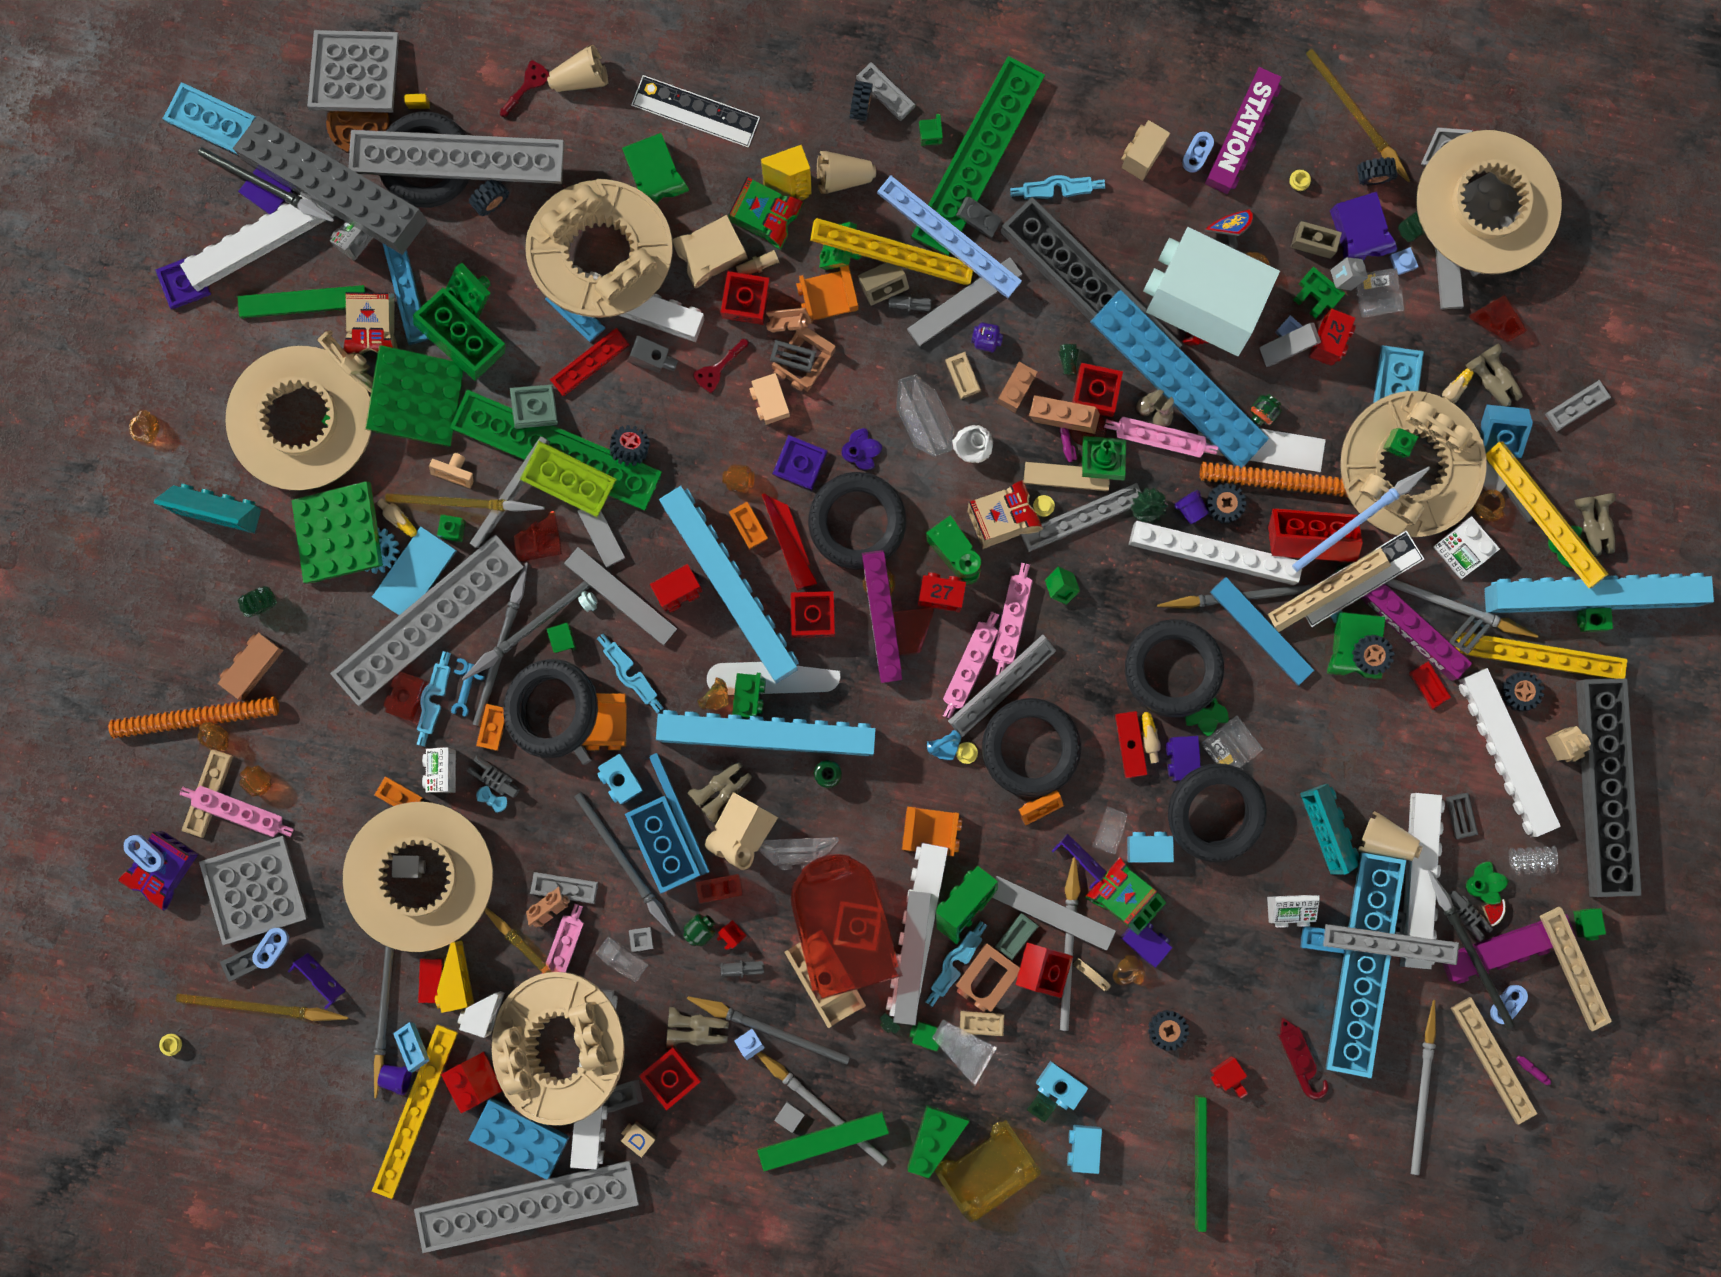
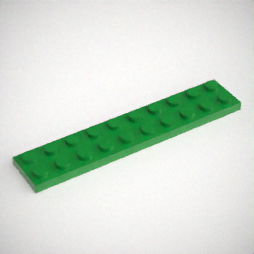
M1010 56L1004 62L928 206L961 232L966 222L956 216L963 201L966 197H971L976 202L979 201L1045 77V74ZM916 226L911 239L942 255H950L947 249Z
M470 390L466 391L450 426V429L522 460L527 458L542 436L550 441L551 444L549 446L616 478L608 496L645 512L662 475V471L643 463L639 464L637 462L636 466H632V463H629V466H625V462L619 464V459L614 460L613 455H610L609 449L553 425L515 429L512 408Z

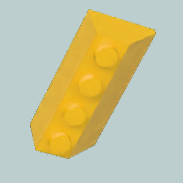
M802 145L761 159L764 186L783 196L794 197L800 200H804L812 194L810 166Z

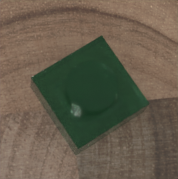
M886 1012L879 1017L882 1021L879 1025L888 1034L891 1031L896 1034L901 1029Z
M1039 1092L1029 1105L1027 1111L1045 1123L1058 1104Z

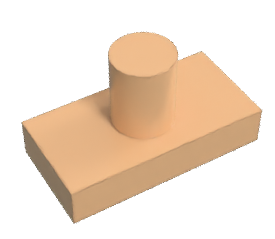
M454 453L449 464L435 459L431 460L429 465L431 475L471 489L474 482L473 474L461 469L465 461L464 456Z

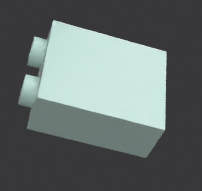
M1187 227L1180 242L1172 238L1168 239L1158 259L1159 262L1168 265L1165 273L1154 268L1143 292L1153 296L1146 313L1239 356L1256 326L1280 271Z

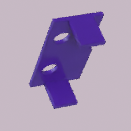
M1067 834L1053 848L1052 852L1062 844L1096 879L1089 888L1091 889L1102 879L1106 871Z
M309 953L296 960L288 970V972H291L297 967L312 982V985L329 1001L325 1009L333 1005L340 995L345 992ZM310 963L314 964L316 969L312 968ZM328 982H332L335 987H331Z

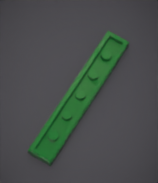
M359 285L238 296L239 317L252 318L346 309V292H366V287Z
M1195 1095V1229L1198 1232L1207 1231V1098L1203 1095Z
M883 1111L759 1148L757 1152L763 1171H767L889 1134Z

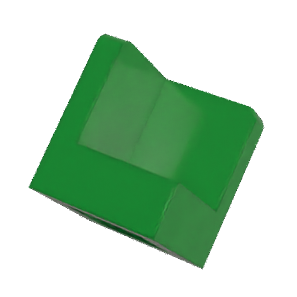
M936 114V119L920 120L921 146L942 144L941 115Z
M1059 566L1045 579L1050 597L1067 605L1080 592L1075 575Z
M568 623L547 629L554 653L577 649L571 627Z

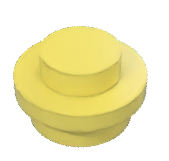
M1296 170L1291 174L1289 182L1293 189L1303 191L1309 187L1311 177L1304 170Z
M1046 495L1037 497L1033 503V509L1037 512V515L1042 517L1049 516L1055 508L1053 499Z
M969 742L960 744L956 752L958 760L964 764L974 762L978 755L976 746Z
M167 1034L160 1040L159 1047L163 1054L173 1056L181 1050L182 1041L176 1034Z

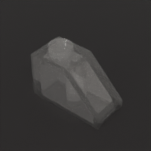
M1107 806L1092 847L1112 855L1116 854L1128 814Z
M609 936L595 953L609 967L633 982H636L648 967V964Z

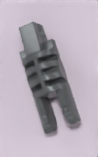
M476 755L474 761L486 769L485 772L482 774L473 767H469L467 772L499 794L504 795L506 793L512 798L516 797L520 788L511 783L513 779Z
M1456 891L1449 892L1453 907H1456V912H1458L1461 922L1481 942L1484 939V935L1476 927V924L1478 923L1488 933L1493 930V927L1479 914L1465 896L1461 897Z

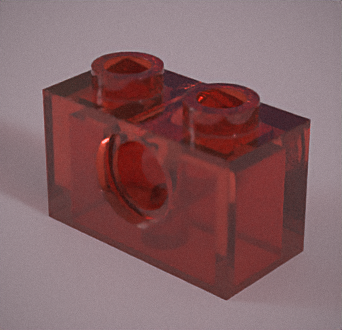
M399 671V674L394 676L391 687H393L391 696L388 695L384 702L385 712L413 722L420 704L421 694L428 681ZM407 690L409 698L402 702L399 697L400 693Z
M740 874L696 882L699 904L744 895Z

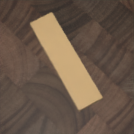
M1025 462V484L1098 491L1109 490V479L1082 477V467Z
M211 749L198 787L203 786L220 793L233 756ZM190 806L182 831L204 838L212 814Z

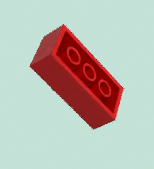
M1272 509L1268 526L1272 556L1302 558L1358 515ZM1360 525L1315 559L1357 562L1363 544Z

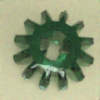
M1418 211L1410 215L1398 226L1401 236L1407 242H1412L1425 234L1419 220Z
M1145 487L1143 493L1137 491L1138 497L1132 498L1134 504L1130 506L1133 516L1144 523L1149 522L1153 524L1155 519L1161 520L1160 515L1166 514L1164 508L1168 506L1164 494L1155 488L1150 490Z
M267 586L252 590L242 595L237 601L240 611L243 612L245 617L262 614L273 608L277 603L274 593Z

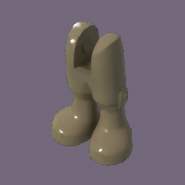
M1498 343L1465 366L1480 376L1485 389L1489 390L1502 406L1509 407L1511 406V400L1505 392L1506 390L1516 401L1520 400L1523 396L1511 372L1500 362L1499 355L1502 351V346ZM1485 362H1486V363L1491 367V369L1494 371L1495 376L1492 375V374L1489 372L1488 368L1486 367Z
M1156 390L1138 400L1136 411L1140 416H1149L1156 409L1153 424L1168 427L1171 424L1174 412V399L1172 397L1170 399L1165 397L1163 390Z
M1615 493L1574 500L1575 506L1582 512L1584 518L1583 530L1586 533L1591 552L1594 556L1602 554L1601 539H1603L1606 553H1615L1614 524L1609 517V505L1616 500ZM1594 504L1598 515V522L1594 517Z
M740 762L730 766L719 775L713 776L709 785L703 789H692L687 793L700 808L715 792L720 791V794L701 808L702 812L713 824L719 819L718 811L725 803H728L732 793L738 794L752 779L749 773L741 777L737 783L731 778L743 767Z
M669 1007L668 1027L692 1028L693 1031L685 1032L667 1029V1049L675 1047L678 1043L685 1042L696 1046L727 1043L728 1036L713 1035L712 1027L719 1029L728 1028V1021L704 1017L701 1014L691 1017L683 1016L677 1008Z

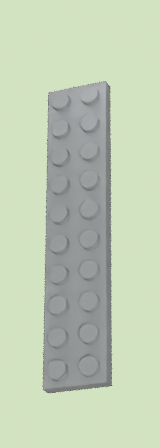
M351 130L348 168L358 174L562 184L564 140Z
M494 535L330 674L352 700L360 706L524 567L498 536Z
M625 1161L598 1167L597 1170L589 1169L549 1178L548 1180H539L415 1208L414 1212L422 1253L637 1206L639 1205L631 1161Z

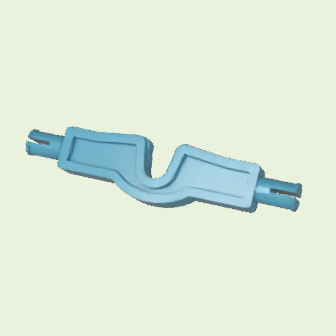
M1055 175L1044 181L1024 183L1023 187L1010 188L1011 197L1024 196V199H1030L1031 197L1034 199H1051L1054 196V186L1058 185L1061 187L1064 197H1071L1080 194H1090L1092 189L1105 188V180L1091 181V177L1070 179L1066 176Z
M604 633L601 637L605 642L599 636L597 640L605 648L603 650L605 655L616 667V674L619 680L628 688L634 689L646 705L650 704L656 713L660 711L655 704L660 710H663L664 707L656 699L657 694L641 672L632 677L627 676V671L634 665L633 661L615 642L611 643Z
M442 651L440 663L435 664L430 683L421 694L420 705L422 712L417 726V730L420 731L417 745L425 747L428 734H432L441 706L432 703L430 698L432 695L444 696L446 694L447 681L451 670L448 667L451 653Z
M979 921L974 931L967 933L959 947L947 954L942 964V972L931 986L933 991L925 1001L933 1007L939 996L944 997L949 988L960 977L961 973L953 967V961L959 960L964 964L970 962L976 948L982 941L980 936L986 929V924Z

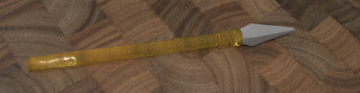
M390 493L385 495L386 502L487 508L501 512L505 510L515 512L545 509L542 506L506 501L505 499L479 500Z

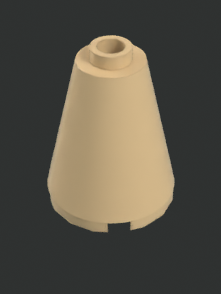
M594 45L587 46L550 71V77H547L550 88L555 89L557 92L604 87L607 85V71L605 65L602 66L599 60L602 57Z
M820 151L821 156H818L817 179H820L822 185H818L821 194H828L870 183L876 177V167L872 165L871 161L828 151Z
M1374 811L1373 817L1375 819L1370 818L1362 838V845L1364 847L1360 846L1359 852L1413 861L1414 857L1419 858L1423 846L1419 845L1420 840L1380 813Z

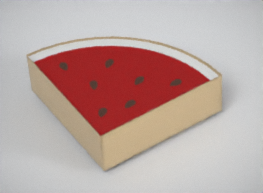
M1501 899V903L1495 905L1487 904L1482 906L1487 921L1492 927L1497 925L1505 914L1506 906L1504 899Z

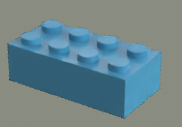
M666 796L625 814L660 894L701 876Z
M491 1098L488 1100L469 1141L548 1180L570 1136L549 1125L533 1121L522 1115L515 1108L495 1098Z

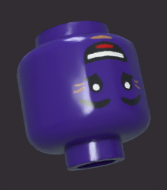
M982 322L978 327H974L971 343H974L975 348L978 350L994 352L997 346L1001 347L1003 334H1000L999 326Z

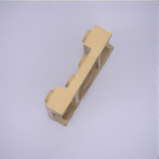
M823 930L785 951L787 958L828 1028L866 1006ZM824 972L829 973L832 977L830 984L822 985L819 982L820 974Z

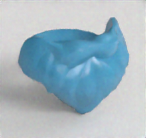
M952 730L951 734L944 736L942 739L927 741V750L939 759L953 760L961 741V735L956 730Z

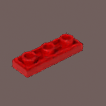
M1137 711L1115 714L1125 778L1147 775ZM1128 741L1134 743L1133 749L1128 748Z

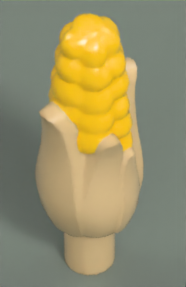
M1469 369L1463 371L1443 391L1442 397L1453 404L1456 403L1467 388L1474 372Z
M383 498L378 500L376 504L383 510V516L395 525L396 528L398 527L410 537H414L417 534L415 527L396 504H388Z
M1144 712L1142 715L1143 749L1146 753H1149L1151 763L1159 762L1157 751H1160L1161 744L1152 715L1149 712Z

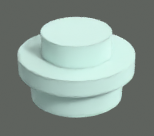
M582 592L578 598L581 606L587 612L597 609L596 604L598 601L592 592Z

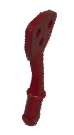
M533 60L529 62L525 70L523 85L514 95L510 96L507 103L500 109L501 117H507L528 90L540 87L548 82L547 77H550L544 66Z
M743 338L739 340V343L729 350L727 355L716 365L705 366L695 371L693 377L699 386L712 393L719 383L722 369L728 362L736 358L744 348L748 347V339Z

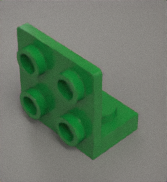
M757 672L756 675L736 674L732 715L750 718V716L763 714L764 701L760 700V695L765 693L766 680L762 678L761 673Z

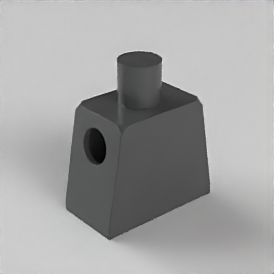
M637 336L627 362L660 373L662 367L674 372L678 360L667 356L668 348ZM652 355L658 356L659 360H654Z

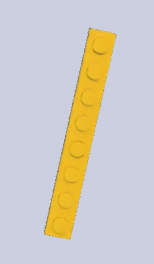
M816 218L814 220L810 241L968 286L971 284L973 270L959 259Z
M1498 442L1486 453L1488 462L1587 587L1593 588L1609 575L1504 442Z
M1464 632L1457 642H1460L1467 632ZM1473 634L1464 646L1467 647L1477 634ZM1485 635L1469 654L1455 647L1463 655L1608 679L1625 678L1627 659Z
M439 1024L436 1025L426 1051L430 1061L420 1067L372 1192L390 1199L394 1198L440 1081L441 1074L456 1040L457 1031Z

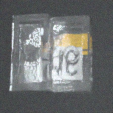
M1397 268L1368 272V278L1355 287L1362 317L1404 311L1402 289H1399Z
M1238 716L1232 718L1200 743L1215 763L1229 764L1238 768L1249 762L1263 750Z

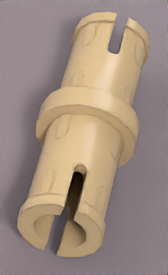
M772 250L760 257H752L753 260L736 266L738 273L750 275L757 271L759 273L763 272L762 269L780 262L775 250Z

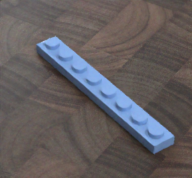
M890 176L877 191L878 195L1007 299L1021 284L1022 280L894 177Z

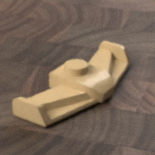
M331 330L326 331L318 338V342L349 376L371 393L374 378L366 373L370 368L366 364V359L358 353L347 354L332 337L333 332Z

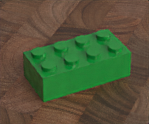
M444 287L413 314L414 326L474 381L505 354V343Z

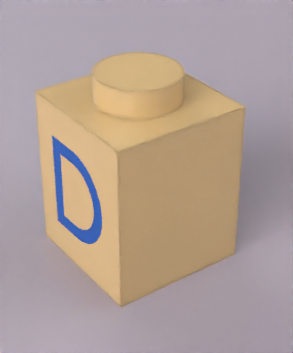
M637 1121L633 1126L629 1123L621 1133L624 1136L621 1142L641 1158L657 1138Z

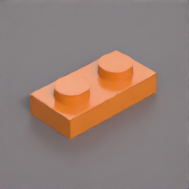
M748 502L729 511L749 550L768 540Z
M486 704L476 746L499 751L505 725L503 707Z
M386 776L374 794L392 806L410 802H422L424 799Z
M1056 790L1034 802L1024 804L1019 809V812L1026 826L1064 805L1059 792Z

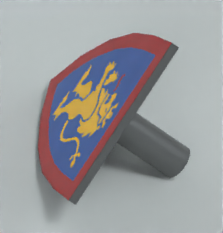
M1249 209L1227 215L1209 225L1205 231L1228 234L1230 247L1237 249V236H1240L1251 226L1253 214Z

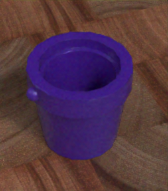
M1199 490L1193 491L1174 504L1175 508L1180 510L1190 524L1209 513Z
M383 1065L378 1076V1086L403 1096L410 1086L412 1072H409L406 1066Z

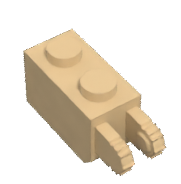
M1577 726L1564 728L1546 737L1557 761H1576L1585 756L1584 752L1590 750L1589 746L1591 743L1586 734H1582Z

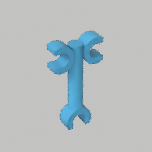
M461 658L457 659V662L464 664V668L461 671L454 670V672L458 675H466L474 664H470ZM478 673L473 675L478 680L485 679V677L479 676ZM473 676L463 681L458 703L454 704L451 709L453 714H456L457 708L462 707L464 710L462 716L467 717L469 709L466 703Z

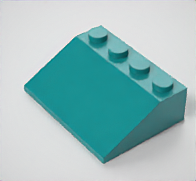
M181 484V487L173 485L154 499V504L171 513L254 534L261 513V509L255 506L256 502L243 499V502L235 501L233 496L222 494V497L215 496V492L206 489L198 492L194 491L193 486Z
M1324 784L1300 793L1330 874L1345 875L1357 868L1360 857L1357 849L1351 845L1352 835L1348 827L1345 828L1343 824L1344 814L1340 807L1337 808L1334 800L1337 797L1333 787H1329V784Z

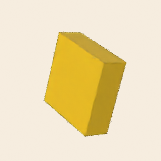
M425 94L405 95V104L408 109H430V101Z

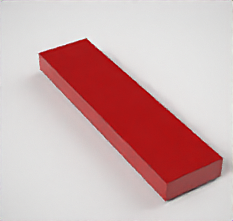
M615 328L553 376L550 381L564 397L629 347L630 344L619 330Z

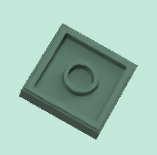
M553 385L510 388L515 429L558 425Z

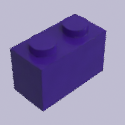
M1198 736L1172 737L1169 739V742L1166 743L1167 755H1171V764H1168V775L1172 777V781H1181L1188 773L1200 767Z
M1150 922L1139 935L1128 928L1120 939L1152 967L1156 968L1172 949L1168 944L1170 940L1162 933L1157 935L1152 930L1154 926Z

